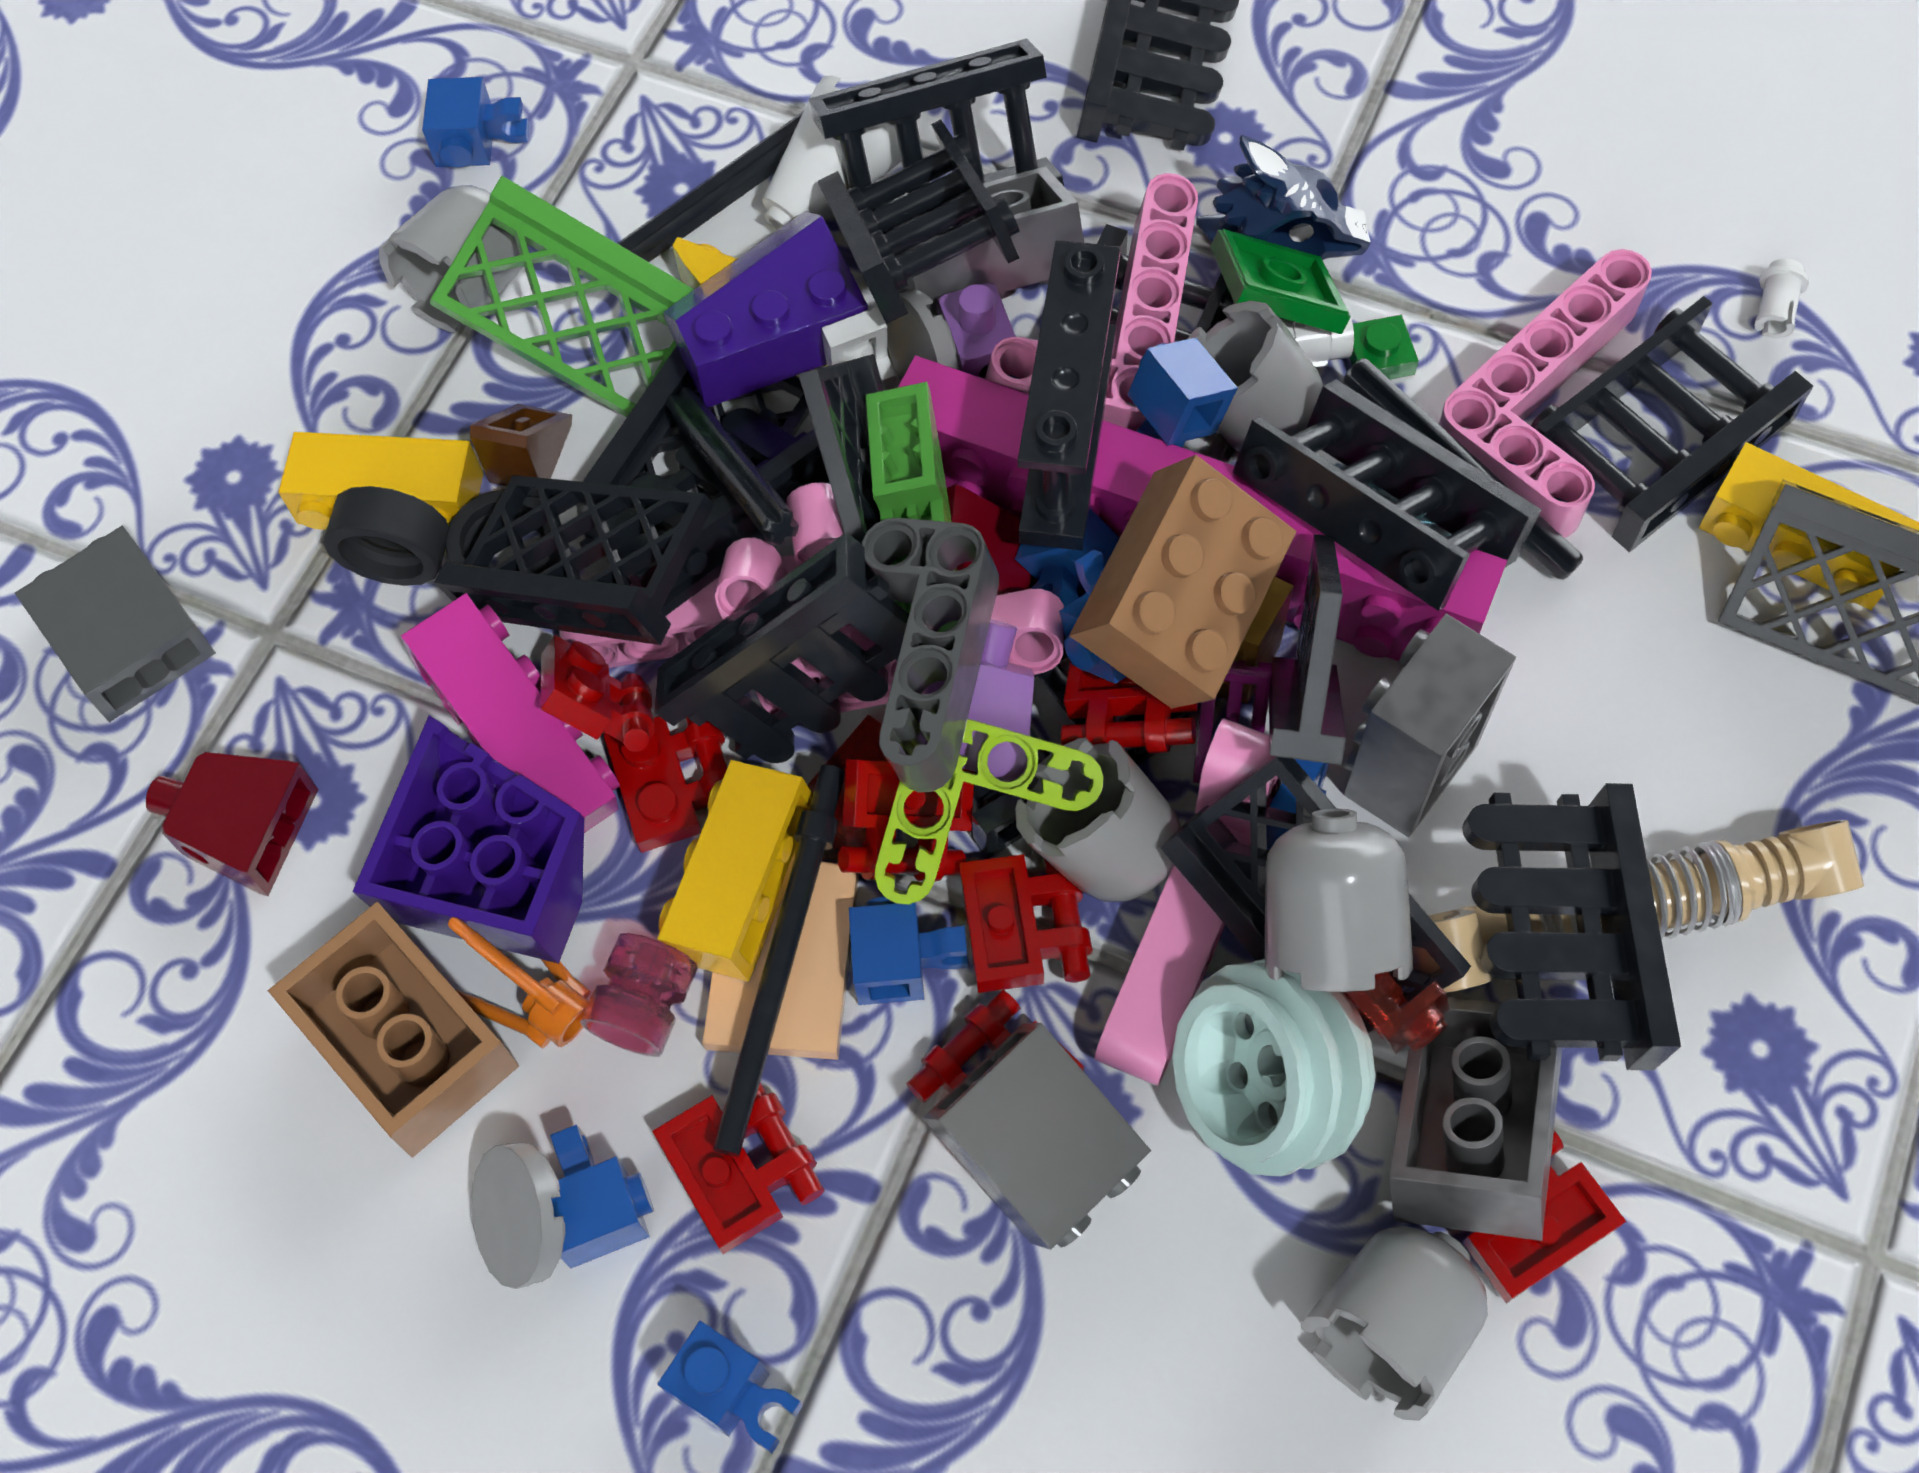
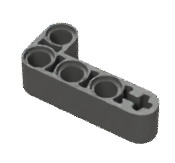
M890 518L876 523L867 531L862 541V545L865 547V561L873 576L878 574L889 583L888 597L897 602L912 604L880 730L879 745L887 761L906 787L917 792H932L943 787L952 778L957 766L999 586V573L981 533L973 526L955 522ZM908 556L903 562L891 565L896 559ZM973 561L967 568L953 571L958 565ZM959 620L952 629L938 632L944 624ZM936 681H945L938 691L922 695L924 689Z

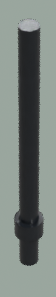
M821 765L809 810H804L800 814L794 839L799 843L713 1145V1150L721 1154L734 1157L740 1156L824 851L830 850L833 847L839 821L834 815L845 779V770L834 765Z

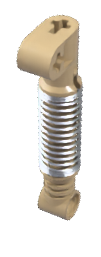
M1836 820L1780 832L1777 837H1767L1760 841L1754 840L1744 845H1733L1723 839L1717 841L1710 840L1707 843H1699L1694 850L1685 846L1680 851V854L1671 849L1665 857L1656 853L1651 858V861L1647 859L1661 940L1664 936L1669 939L1675 938L1678 933L1686 936L1691 934L1693 930L1700 933L1706 930L1707 927L1716 929L1721 925L1725 927L1748 919L1751 911L1761 906L1768 907L1777 902L1785 903L1793 899L1804 900L1853 891L1864 886L1848 820ZM1686 853L1691 855L1693 863L1685 857ZM1476 905L1429 915L1432 921L1471 965L1463 978L1436 994L1468 989L1492 981V976L1484 969L1481 963V951L1493 935L1499 932H1508L1506 914L1488 913ZM1529 914L1532 932L1578 933L1575 915ZM1698 922H1702V923H1703V924H1701V925H1699V926L1695 925V924L1698 923ZM1681 926H1688V928L1681 929ZM1673 928L1674 930L1670 933L1666 932V930ZM1412 946L1414 970L1432 974L1441 968L1424 948Z

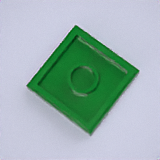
M1218 229L1210 248L1235 304L1246 301L1266 303L1279 318L1342 335L1351 316L1320 256L1233 231Z

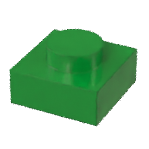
M1402 314L1353 323L1354 345L1352 354L1349 357L1352 366L1360 359L1365 358L1390 380L1415 375L1419 360Z

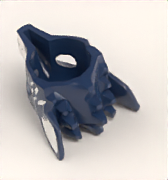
M1244 135L1240 136L1239 141L1240 148L1248 163L1238 164L1234 167V172L1238 176L1221 178L1216 185L1223 195L1215 197L1213 205L1216 208V212L1221 214L1197 216L1196 225L1211 242H1213L1218 229H1225L1317 255L1322 260L1330 257L1363 255L1370 245L1365 212L1340 205L1338 194L1331 180L1323 172L1311 167L1291 163L1279 152L1264 143ZM1309 225L1313 227L1314 233L1312 236L1302 242L1293 241L1289 236L1290 230Z

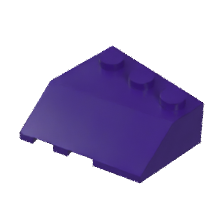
M804 211L663 312V315L702 401L709 408L826 365L822 327L867 311L868 304L822 215Z
M428 715L352 892L369 907L378 902L396 923L462 939L448 927L449 919L455 917L462 920L474 931H477L498 949L559 964L582 905L584 817L580 812L523 775H517L494 760L489 753L472 742L468 743L451 732L446 725Z

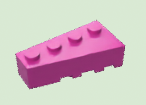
M465 593L401 635L417 672L428 686L432 685L443 702V706L457 725L464 723L469 730L467 734L473 744L489 753L494 760L517 775H523L580 812L584 817V833L618 810L616 796L613 791L620 787V784L614 773L600 755L595 756L591 760L588 759L576 743V740L583 736L580 730L540 709L541 694L539 690H541V675L525 654L515 660L502 642L509 637V633L489 605L479 610L468 594Z

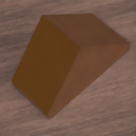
M516 404L471 424L470 439L489 483L507 486L512 475L551 479L572 426V414Z

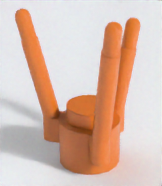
M455 917L449 919L448 927L528 994L522 1004V1009L529 1014L528 1018L525 1019L478 997L455 989L476 1014L527 1036L542 1049L550 1041L558 1047H563L579 1034L594 1010V1005L587 1000L591 991L577 981L561 961L558 964L541 959L557 982H553L548 977L537 982L462 920Z

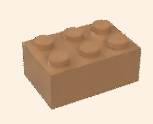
M1198 455L1157 470L1153 473L1069 636L1170 708L1214 700L1297 531Z
M378 902L373 904L267 990L389 1137L412 1158L519 1067L502 1042Z

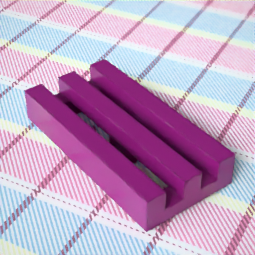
M1244 660L1233 661L1224 679V682H1230L1225 719L1239 724L1243 683L1256 684L1250 728L1264 733L1272 663L1258 662V667L1245 666ZM1216 697L1214 700L1201 702L1193 783H1200L1203 765L1210 748Z

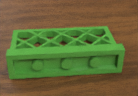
M501 175L490 194L488 204L431 297L430 305L621 415L628 417L636 404L615 392L609 372L639 366L647 389L677 345L673 340L669 348L645 353L637 324L658 320L667 326L663 312L695 289ZM492 223L515 236L520 255L488 261L482 240ZM527 244L539 251L529 253ZM476 252L480 264L467 266ZM556 260L567 267L572 286L541 292L533 264ZM524 266L532 295L501 302L492 273ZM483 275L492 304L468 308L449 297L458 280ZM579 275L585 277L591 282L582 284ZM607 290L619 298L624 316L594 323L585 294ZM576 296L584 325L553 332L545 303ZM536 305L544 335L522 339L510 332L504 312ZM631 305L643 312L633 314ZM495 314L498 324L487 319L485 316ZM628 327L636 356L606 362L597 333ZM588 336L597 365L574 369L562 361L557 342ZM548 345L551 355L538 347ZM662 360L654 376H652L649 363ZM600 375L602 384L590 377Z

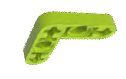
M968 718L962 742L972 745L973 731L983 732L988 735L977 754V773L962 770V767L968 760V756L959 754L952 778L943 787L934 790L941 797L944 809L940 820L928 827L916 826L906 817L904 802L907 796L914 790L906 787L901 781L899 782L875 868V880L878 889L887 899L897 904L909 905L922 900L929 894L935 883L963 781L1062 810L1079 811L1092 805L1098 799L1103 789L1104 777L1100 765L1092 756L1078 749ZM1003 742H1014L1020 745L1027 757V764L1023 774L1017 779L1010 781L994 777L987 765L988 755L992 748ZM1042 749L1052 752V755L1045 764L1051 768L1068 770L1072 761L1082 762L1081 773L1091 779L1088 790L1077 789L1072 799L1062 797L1063 786L1056 781L1041 778L1042 790L1040 792L1028 789V785L1032 782L1037 772L1038 750ZM897 828L917 839H936L932 852L921 845L919 846L915 866L917 870L925 873V877L922 882L911 881L907 891L895 888V876L886 872L888 863L899 864L901 862L907 845V841H893L894 832Z

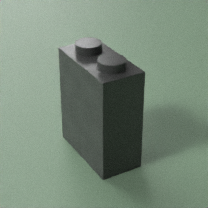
M123 525L106 536L97 538L87 548L55 568L41 573L31 583L15 592V595L83 694L109 723L216 654Z
M1025 1023L1018 1027L923 1117L925 1122L1029 1242L1050 1250L1056 1244L1062 1248L1076 1240L1091 1223L1088 1213L1106 1195L1109 1198H1114L1128 1189L1141 1173L1137 1165L1151 1152V1149L1042 1023Z

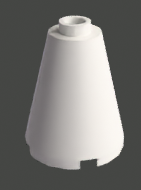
M833 75L824 76L816 85L810 98L840 90L835 85L841 78ZM809 101L762 199L763 205L768 210L764 217L776 231L804 211L822 215L824 221L833 216L818 180L838 171L847 190L850 189L840 142L833 139V137L828 139L823 137L813 121ZM888 122L868 127L862 135L872 184L901 162L894 125Z

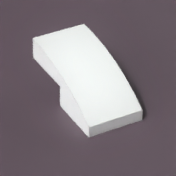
M878 307L822 327L827 366L874 354L884 391L897 388V374L887 352V325Z

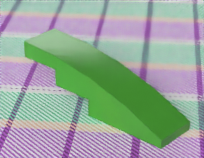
M922 382L867 394L866 405L873 498L880 511V520L906 518L951 522L943 462L928 383ZM908 556L896 559L891 565L903 562ZM894 601L910 614L911 603ZM959 620L944 624L938 632L952 629Z

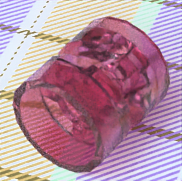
M620 933L603 968L604 973L610 980L608 984L597 985L594 988L580 1023L588 1032L614 1046L636 1054L659 1057L664 1051L676 1022L670 1007L681 1005L685 1001L698 967L686 954L663 942L643 935Z

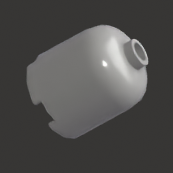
M473 185L454 186L442 191L393 232L389 239L379 248V262L390 285L395 287L401 281L406 290L417 300L411 309L433 326L449 332H456L465 324L430 305V300L489 202L491 193ZM492 223L482 240L488 261L520 255L515 236ZM476 252L467 266L480 264ZM523 266L492 273L498 294L512 281ZM483 275L458 280L449 297L468 308L491 303Z
M1246 301L1230 305L1223 310V313L1228 318L1217 323L1207 333L1201 327L1196 328L1191 333L1188 339L1196 337L1238 387L1217 430L1233 448L1240 452L1252 419L1259 416L1289 436H1293L1306 429L1323 387L1322 379L1318 370L1283 321L1266 303Z
M1085 737L1078 738L1064 745L1092 756L1100 765L1104 779L1103 789L1098 799L1088 808L1079 811L1062 810L1031 800H1027V803L1020 799L1015 808L1017 829L1024 840L1080 891L1103 902L1131 901L1148 894L1165 880L1174 866L1160 847L1180 829L1178 816L1163 795L1118 742L1111 740L1109 744L1092 745ZM1051 753L1038 764L1035 777L1039 781L1032 789L1034 791L1040 792L1042 790L1041 778L1058 782L1063 786L1062 797L1069 799L1073 798L1077 789L1088 790L1091 779L1081 773L1082 762L1072 761L1068 770L1051 768L1045 765L1052 755Z
M1333 808L1313 812L1311 823L1293 827L1276 840L1268 852L1265 867V970L1269 978L1279 980L1281 977H1284V971L1301 974V989L1327 992L1375 989V974L1392 970L1393 976L1398 980L1408 978L1413 970L1407 864L1404 851L1390 833L1378 826L1357 822L1356 811Z
M1408 1226L1380 1230L1365 1244L1301 1323V1328L1304 1332H1315L1320 1339L1312 1350L1316 1358L1335 1378L1357 1396L1367 1400L1375 1390L1388 1399L1398 1402L1393 1413L1396 1417L1404 1420L1420 1421L1440 1396L1479 1335L1488 1316L1486 1288L1473 1265L1469 1262L1470 1255L1468 1251L1456 1239L1442 1232H1434L1432 1234Z

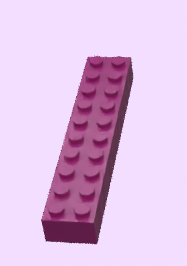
M915 355L898 388L927 382L929 385L946 488L954 484L963 486L1021 519L1029 469L1018 467V454L1029 394ZM1103 420L1090 509L1121 537L1153 473L1181 460L1198 455L1297 531L1275 577L1294 585L1286 621L1294 623L1300 629L1314 534H1324L1233 474L1234 465L1173 444L1167 446L1162 440ZM1334 541L1343 593L1336 639L1354 645L1357 650L1368 656L1377 658L1388 657L1399 661L1414 635L1420 629L1430 634L1446 613L1480 634L1508 560L1479 550L1470 553L1446 606L1437 611Z

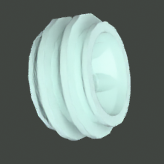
M1265 959L1256 960L1252 963L1226 965L1200 984L1177 1024L1172 1058L1176 1091L1187 1119L1209 1148L1249 1174L1281 1177L1299 1169L1320 1167L1345 1153L1364 1124L1365 1115L1370 1109L1376 1078L1372 1041L1358 1009L1343 992L1301 989V974L1284 971V977H1281L1279 980H1273L1269 978L1265 970Z

